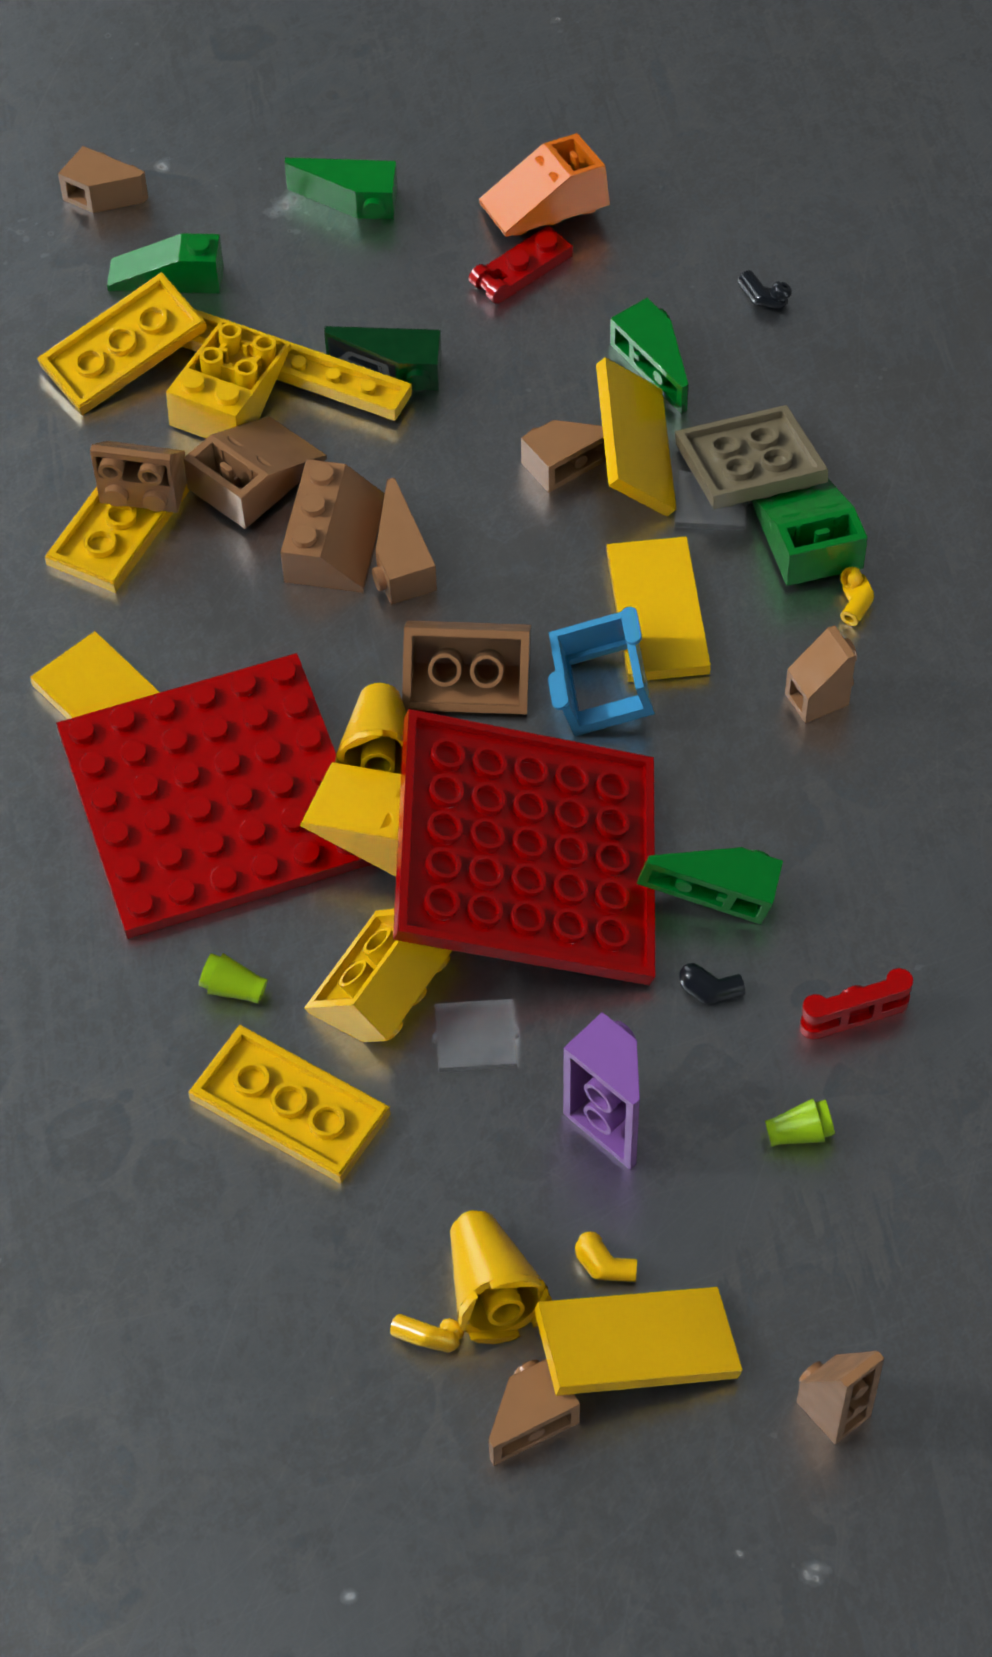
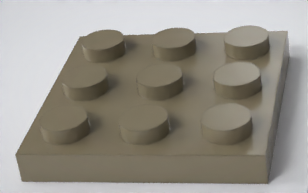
M787 405L675 431L676 446L713 509L732 507L739 503L760 498H770L777 494L798 489H808L814 485L828 482V468Z

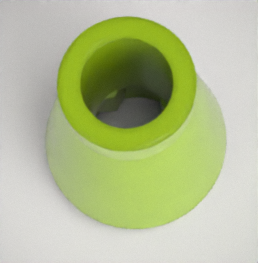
M211 953L204 965L198 986L207 989L208 995L246 1000L259 1004L265 992L268 979L255 974L225 953H222L221 956Z
M814 1098L774 1118L765 1120L772 1147L782 1144L825 1142V1137L835 1135L826 1099L815 1102Z

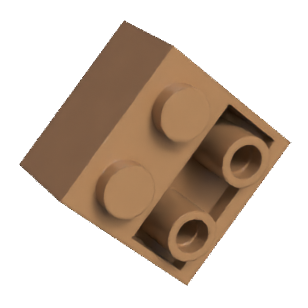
M103 441L91 445L90 454L100 503L117 507L128 506L156 512L178 513L187 484L183 461L185 450L114 441Z

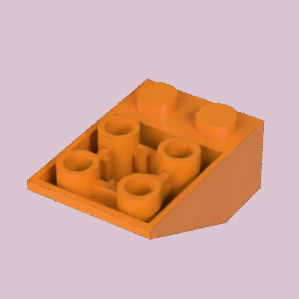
M578 133L543 143L481 196L479 203L505 237L523 235L528 230L544 225H555L563 219L579 214H591L599 208L609 206L606 165Z

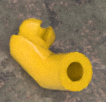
M852 566L844 569L840 575V581L843 584L842 589L849 601L840 613V618L849 626H857L873 603L875 596L867 577L861 574L859 568Z
M588 1231L580 1235L575 1244L576 1257L593 1279L636 1282L637 1259L614 1258L602 1242L601 1236L596 1232Z
M398 1314L394 1317L390 1326V1333L395 1338L416 1346L445 1353L455 1351L461 1345L459 1340L464 1335L458 1321L451 1318L442 1320L440 1326L436 1327L412 1317Z

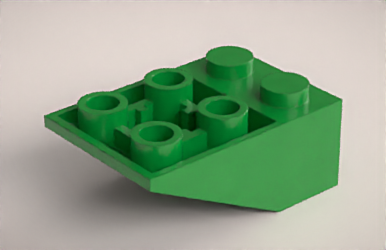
M829 478L827 483L814 485L808 489L793 490L774 495L770 498H760L751 501L786 586L838 575L844 569L852 566L864 569L868 537L855 507Z

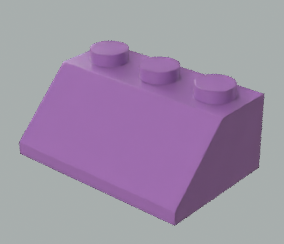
M601 1012L564 1047L563 1114L631 1170L637 1164L640 1106L637 1040L626 1024L621 1021L614 1022Z

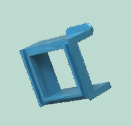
M626 607L618 613L548 632L555 672L548 676L551 701L556 710H563L574 737L655 715L639 644L642 640L638 613L634 607ZM628 649L638 695L579 711L571 665Z

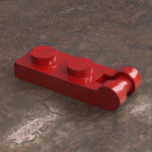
M547 225L487 265L479 264L475 266L470 272L468 280L477 289H484L486 297L493 303L499 304L573 256V245Z

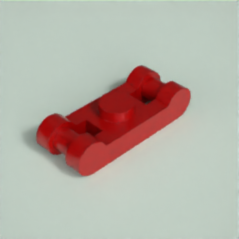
M895 968L887 974L886 980L864 987L854 985L843 990L840 994L829 998L819 994L809 995L803 1001L800 1032L804 1037L815 1040L902 1013L909 1005L913 976L906 969Z

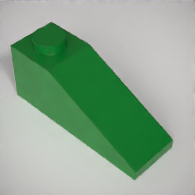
M285 157L287 190L357 219L394 220L398 189L396 161Z
M181 233L113 257L110 263L107 290L133 292L162 272L180 293L220 294L224 269L220 234Z
M645 298L611 318L610 345L647 381L660 387L663 391V397L682 414L687 411L689 384L673 325L664 309L658 308L652 301Z
M743 847L649 855L638 877L637 884L761 925L773 905L783 861L770 857L763 851L749 850Z

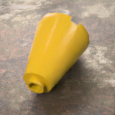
M373 683L361 691L337 750L336 763L401 774L403 727L406 710L401 695L394 686L386 683Z
M471 1210L460 1215L450 1229L457 1318L463 1333L464 1331L469 1333L472 1341L481 1344H498L521 1337L518 1330L530 1322L533 1328L538 1326L534 1309L540 1301H552L548 1287L491 1213Z

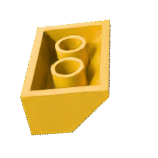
M394 909L376 910L304 1009L312 1016L361 1042L388 1041L399 1033L403 1026L402 1020L409 1010L424 998L427 993L426 987L435 974L447 966L452 950L393 940Z

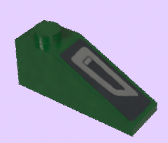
M325 326L324 336L327 355L411 383L412 390L439 391L442 360L441 330Z

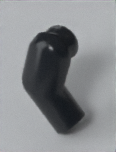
M751 270L743 272L737 279L739 286L755 305L779 309L788 303V298L792 294L791 287L785 282L780 283L776 281L772 288L763 286Z
M695 963L684 965L679 972L682 988L704 1004H713L743 996L746 993L744 981L740 974L718 979Z

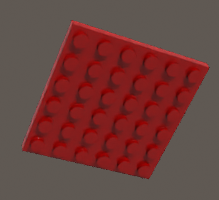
M298 653L56 723L127 939L372 865L300 826L332 762H335L336 752Z
M408 709L404 717L393 940L650 986L655 978V890L637 884V880L648 856L655 855L654 757Z

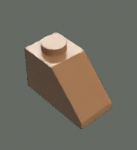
M552 420L541 427L533 428L521 437V463L548 493L606 462L603 428L599 425Z
M536 1359L528 1361L518 1367L514 1375L509 1377L489 1437V1458L494 1466L580 1423V1403L574 1394L555 1395L547 1359L541 1362Z

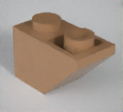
M82 146L58 173L63 201L92 213L145 203L149 198L145 172L85 146Z
M835 625L827 628L787 669L785 694L805 724L844 708L850 702L851 688L854 685L853 674L855 662L857 661V652L852 641L848 638L844 639Z

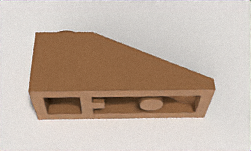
M395 477L387 479L376 544L377 567L372 568V576L377 590H385L391 605L437 591L435 563Z
M878 1351L837 1354L825 1364H822L820 1361L815 1362L800 1376L796 1402L835 1445L871 1417L884 1357Z

